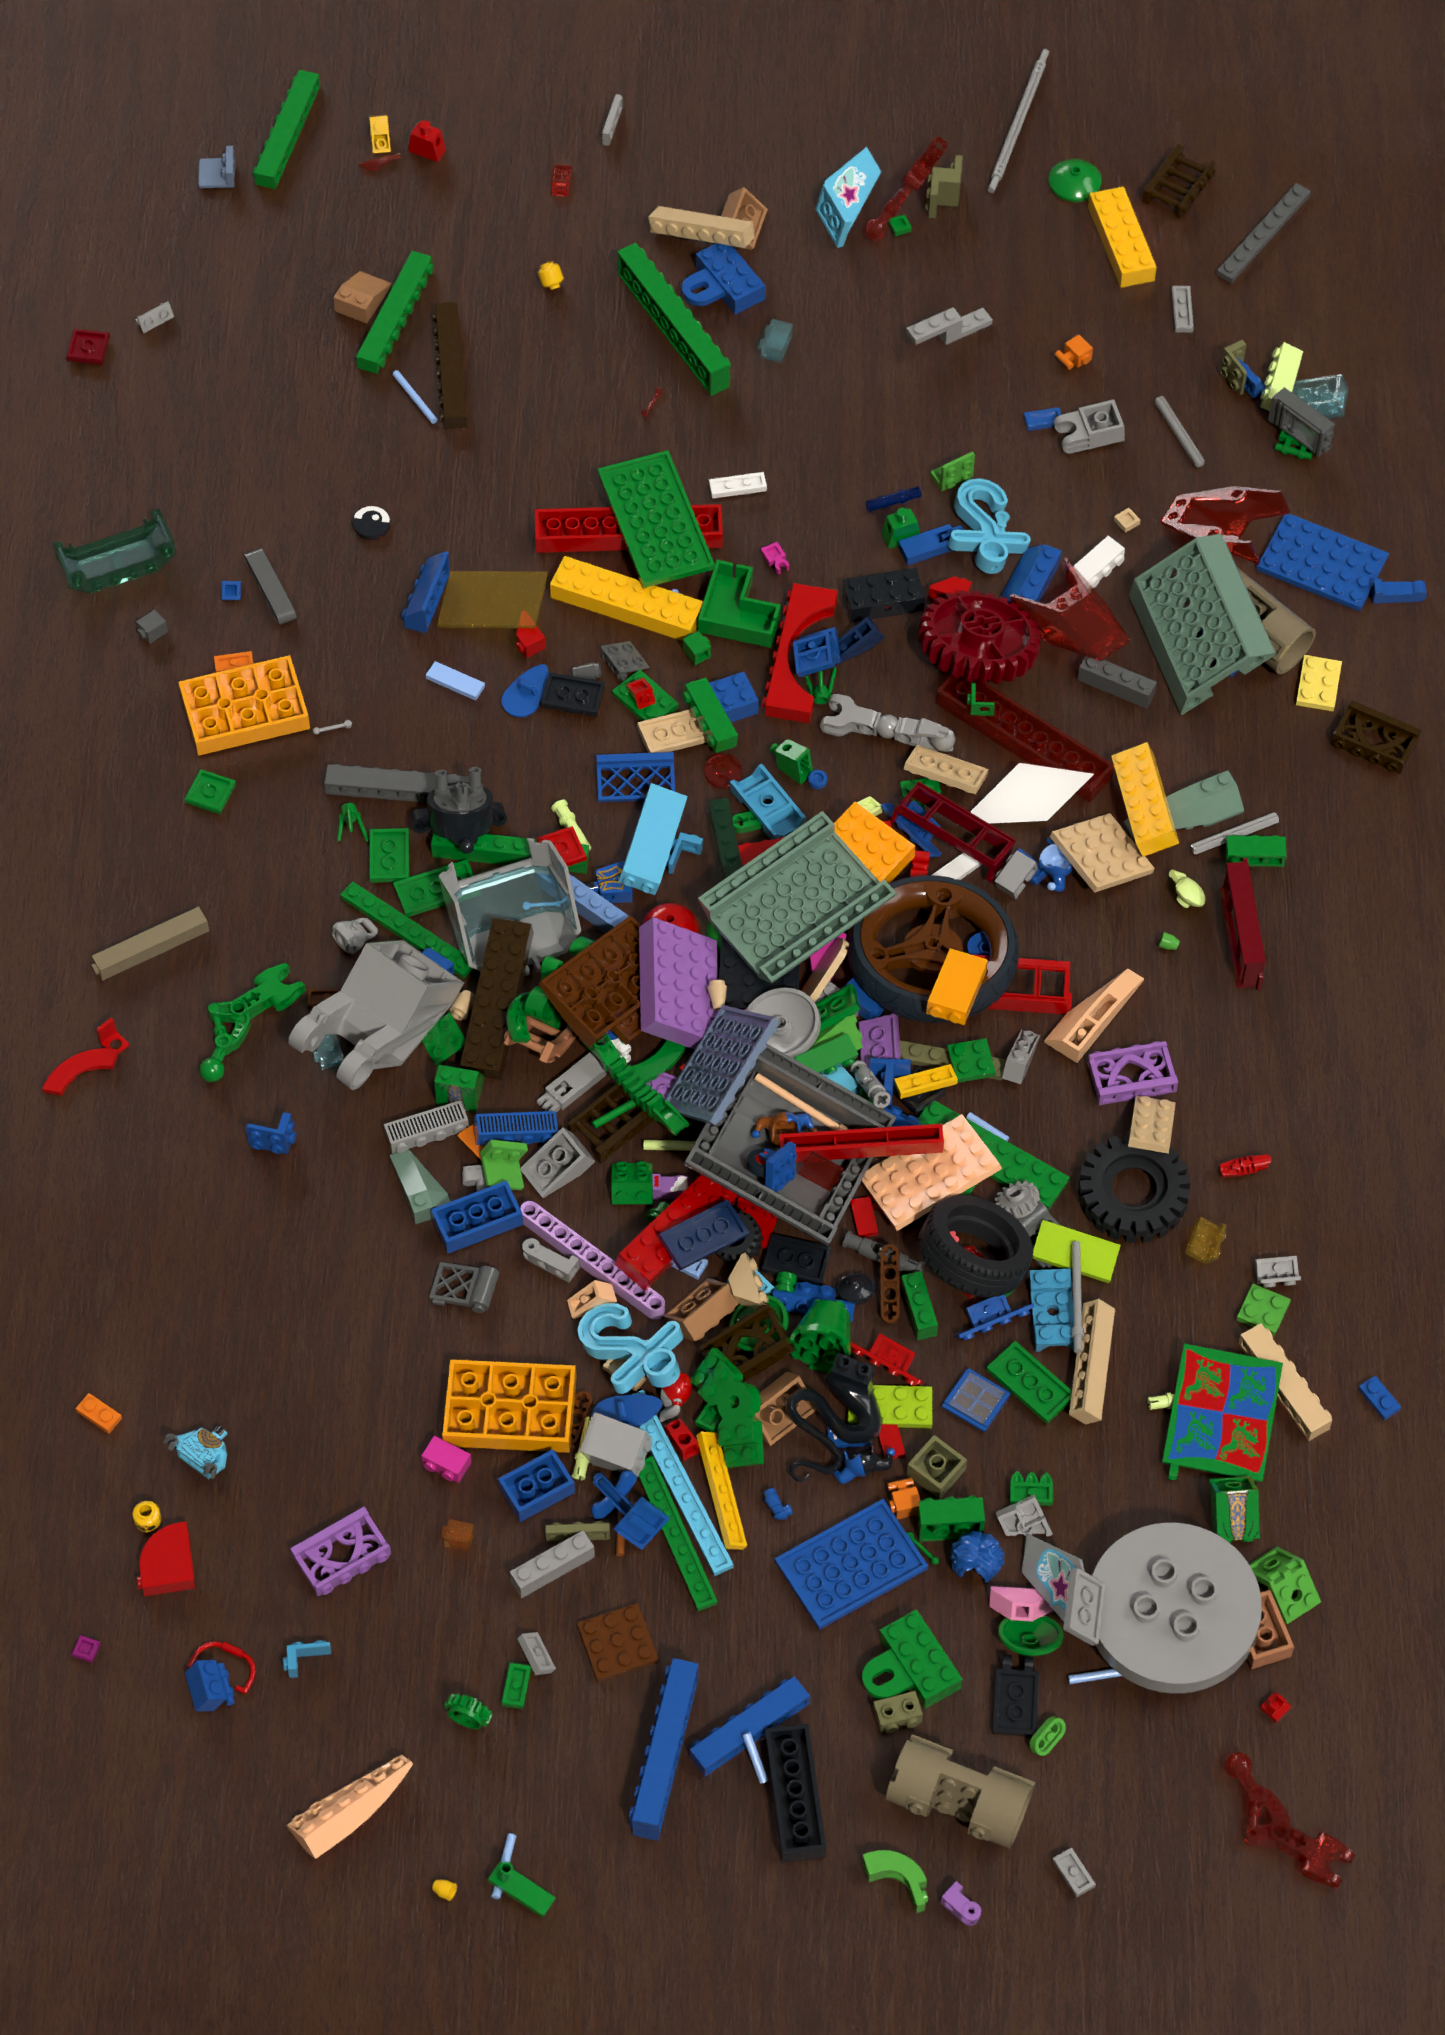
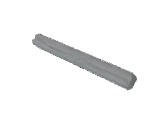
M1163 396L1157 397L1155 399L1156 406L1196 467L1203 466L1204 458Z
M1275 812L1195 842L1191 844V851L1196 855L1226 843L1227 836L1248 835L1278 823L1279 817Z

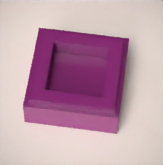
M80 1635L72 1652V1657L93 1663L101 1645L100 1641Z

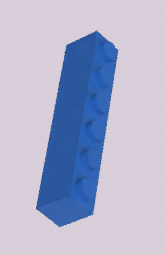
M795 1676L790 1680H783L777 1689L763 1694L761 1700L757 1703L747 1705L738 1716H731L724 1726L714 1728L704 1740L699 1739L691 1745L690 1758L706 1777L747 1748L742 1736L743 1734L750 1732L755 1743L765 1736V1729L776 1728L809 1705L810 1695Z

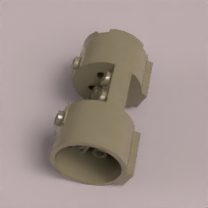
M1238 568L1276 652L1275 656L1264 663L1276 673L1284 674L1297 665L1308 652L1315 639L1316 631Z
M912 1734L911 1738L905 1743L895 1766L892 1780H890L886 1800L905 1807L914 1814L925 1817L930 1814L932 1808L937 1809L943 1814L948 1813L958 1817L963 1822H970L968 1834L973 1835L977 1839L991 1841L1010 1849L1025 1816L1035 1782L995 1766L988 1776L951 1762L953 1750Z

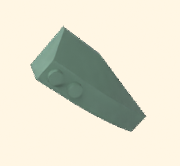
M1229 771L1192 784L1166 797L1175 829L1185 828L1187 830L1193 829L1194 826H1211L1244 813L1238 786ZM1128 818L1123 822V824L1125 825L1131 837L1134 838L1131 824Z

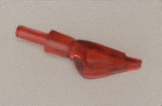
M400 154L386 155L360 163L359 167L377 171L382 164L390 163L391 160L401 158Z

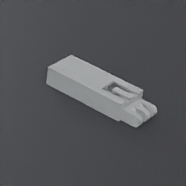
M591 1053L587 1054L545 1088V1094L537 1100V1104L543 1105L542 1108L545 1111L557 1112L560 1109L564 1110L607 1075V1072L603 1069V1064ZM567 1086L572 1088L568 1093H566Z

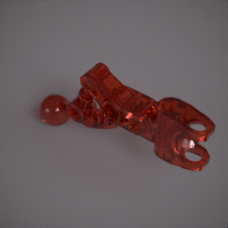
M941 137L934 138L902 179L904 184L883 208L884 211L881 215L867 222L865 233L869 239L879 241L886 236L887 223L901 209L902 203L907 199L912 190L915 192L918 190L932 171L933 166L947 149L948 145ZM935 143L941 144L943 149H938Z
M1241 1752L1230 1755L1225 1762L1227 1774L1233 1779L1240 1780L1247 1792V1815L1250 1817L1249 1828L1244 1836V1842L1249 1846H1273L1303 1862L1299 1871L1306 1878L1338 1889L1342 1879L1330 1869L1328 1863L1332 1860H1340L1351 1864L1355 1854L1338 1839L1327 1833L1319 1832L1316 1839H1313L1290 1826V1817L1280 1800L1271 1790L1265 1789L1255 1782L1251 1775L1253 1770L1251 1758ZM1263 1805L1268 1810L1272 1822L1257 1826ZM1279 1831L1283 1834V1837L1278 1838L1273 1832ZM1297 1843L1301 1844L1299 1848L1295 1846Z

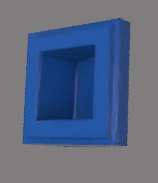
M222 581V600H241L242 582Z

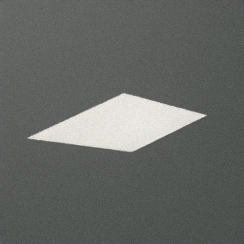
M1019 763L971 813L987 823L1048 821L1094 774Z

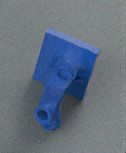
M623 1471L619 1476L616 1486L603 1473H597L593 1477V1483L606 1498L592 1506V1515L597 1520L605 1518L614 1508H617L624 1517L614 1530L643 1550L670 1517L643 1497L635 1505L626 1498V1495L637 1480V1476L632 1471Z

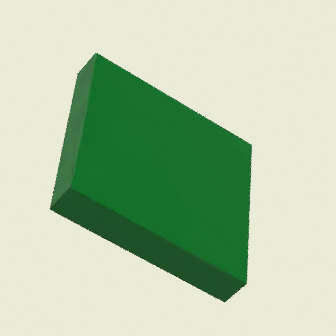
M200 769L184 799L185 803L221 814L236 786V781Z

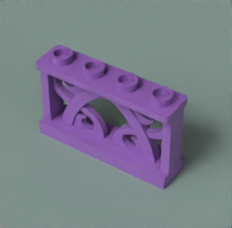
M1155 1041L1147 1045H1133L1123 1049L1115 1048L1106 1052L1097 1051L1088 1056L1087 1064L1096 1091L1098 1105L1133 1100L1136 1096L1150 1097L1177 1092L1178 1079L1174 1072L1166 1041ZM1161 1056L1163 1061L1155 1067L1157 1058L1152 1060L1149 1057ZM1132 1063L1146 1070L1140 1075L1138 1082L1133 1083L1129 1078L1118 1075L1126 1064ZM1108 1064L1109 1067H1103V1070L1110 1073V1075L1102 1074L1098 1071L1097 1067ZM1164 1067L1168 1077H1164L1160 1072ZM1148 1076L1151 1080L1145 1081L1144 1078ZM1100 1079L1108 1080L1106 1088H1102ZM1121 1081H1123V1082L1126 1083V1084H1123V1085H1119V1083H1121Z
M365 1507L360 1508L290 1548L293 1560L303 1572L317 1597L322 1594H329L334 1587L348 1583L353 1576L367 1572L371 1566L386 1561L391 1555L389 1544L374 1524ZM366 1524L372 1534L363 1536L361 1526ZM349 1533L351 1534L350 1539L352 1540L344 1539V1536ZM373 1540L378 1543L379 1547L375 1551L368 1553L367 1549L373 1548V1546L369 1543L363 1544V1542ZM338 1541L344 1545L355 1544V1549L349 1562L328 1560L333 1551V1542ZM327 1548V1553L323 1557H321L324 1554V1552H320L319 1550ZM305 1558L315 1563L311 1570L303 1561ZM320 1566L323 1567L321 1576L324 1573L330 1575L322 1581L315 1578V1572Z

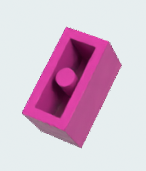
M436 1436L432 1438L421 1455L422 1465L431 1472L436 1471L442 1474V1477L446 1480L457 1483L460 1482L471 1465V1454Z

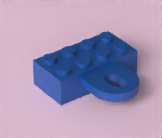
M716 243L696 253V269L698 272L688 276L682 285L683 297L690 304L704 306L721 298L735 315L765 300L764 283L733 246ZM701 286L707 287L706 290L697 294L691 292Z

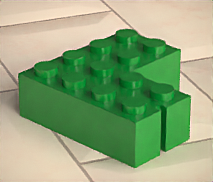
M716 560L715 569L713 570L698 618V631L708 635L771 648L780 621L781 605L748 598L753 582V567L737 564L736 578H734L733 563Z

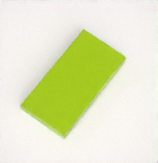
M1042 1220L1033 1249V1259L1063 1269H1071L1073 1272L1072 1242L1079 1241L1081 1275L1110 1283L1120 1249L1119 1244Z

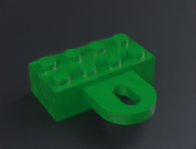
M917 1609L880 1629L879 1641L886 1652L870 1660L862 1674L863 1687L870 1696L882 1700L900 1695L911 1689L916 1692L919 1702L926 1709L961 1689L962 1677ZM884 1672H891L894 1678L881 1686H877L872 1682L875 1677Z

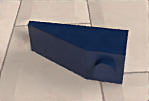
M868 617L838 639L840 663L872 649L885 638L878 626Z

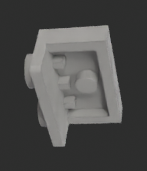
M1297 1256L1255 1259L1257 1284H1263V1288L1276 1287L1275 1282H1283L1284 1286L1296 1285V1281L1301 1280L1298 1272Z

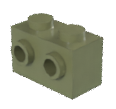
M915 1691L874 1701L873 1712L880 1733H894L899 1728H913L922 1723L923 1714Z

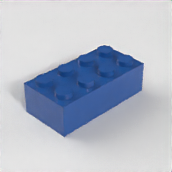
M507 1180L431 1209L432 1222L447 1254L523 1225L522 1211Z

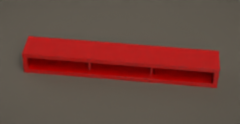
M942 1124L779 1134V1149L789 1141L796 1144L797 1158L795 1162L943 1153L944 1149Z

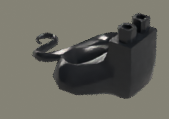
M838 1353L828 1369L825 1379L826 1385L857 1418V1425L852 1427L847 1426L835 1414L826 1399L814 1389L797 1388L785 1399L786 1413L793 1423L828 1447L836 1457L835 1464L832 1467H825L807 1460L795 1461L790 1465V1475L795 1481L803 1482L810 1475L808 1474L803 1479L797 1478L794 1474V1469L798 1466H805L826 1475L834 1474L842 1467L843 1455L836 1444L823 1432L802 1418L796 1410V1404L802 1400L809 1401L815 1407L824 1423L840 1440L848 1444L869 1443L880 1435L883 1418L873 1391L875 1367Z

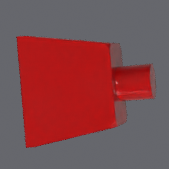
M425 120L417 123L410 134L408 151L438 162L446 151L441 131L432 127L429 121Z

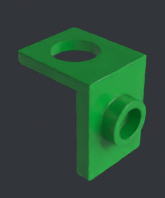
M972 683L971 693H967V705H971L970 715L993 716L995 703L975 702L976 683ZM988 707L989 710L981 711L979 708Z

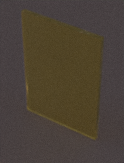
M450 571L437 626L536 628L548 573Z

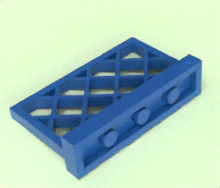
M674 752L597 755L598 802L644 801L646 795L642 794L640 790L645 785L650 787L651 783L649 781L655 775L662 780L658 786L662 787L666 784L675 792ZM662 768H670V774L666 778L658 773ZM625 769L633 773L627 780L620 775ZM642 769H649L652 774L645 779L639 772ZM601 770H610L613 775L606 780L601 776ZM635 776L643 781L637 788L629 783ZM616 777L624 782L618 789L610 783ZM626 785L633 790L627 796L620 792ZM606 786L614 791L611 796H602V790Z

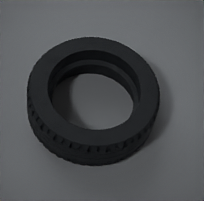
M958 1195L939 1201L930 1211L919 1233L920 1251L929 1268L950 1286L975 1296L998 1297L1012 1292L1022 1281L1033 1259L1032 1242L1024 1226L1004 1208L979 1197ZM950 1232H963L980 1238L999 1254L1002 1261L988 1260L970 1253L955 1241Z

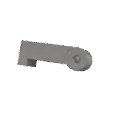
M529 1238L523 1242V1256L526 1260L568 1283L571 1282L580 1268L579 1258L573 1255L570 1259H567L540 1245L539 1241L534 1238Z

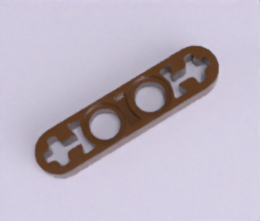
M887 1244L881 1249V1316L883 1321L889 1325L896 1324L900 1319V1253L893 1244ZM889 1249L896 1253V1255H892V1263H896V1265L889 1264L888 1256L885 1255ZM888 1269H893L896 1271V1276L889 1280L885 1278V1272ZM889 1289L896 1291V1297L892 1300L885 1298V1292ZM885 1303L892 1305L893 1313L896 1314V1316L892 1317V1320L885 1316V1314L889 1313V1306H884Z

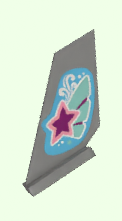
M1027 1534L1022 1573L1063 1620V1629L1090 1645L1099 1644L1106 1584L1085 1572L1082 1559Z

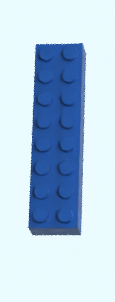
M673 1658L672 1664L667 1665L666 1681L665 1685H662L660 1705L656 1707L655 1725H652L650 1731V1745H647L645 1751V1766L642 1765L640 1771V1786L636 1787L634 1795L635 1804L631 1807L629 1815V1827H632L634 1836L656 1841L659 1840L698 1683V1663Z

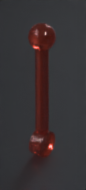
M657 388L655 390V395L646 410L642 411V416L647 417L649 415L652 405L658 396L662 395V389Z

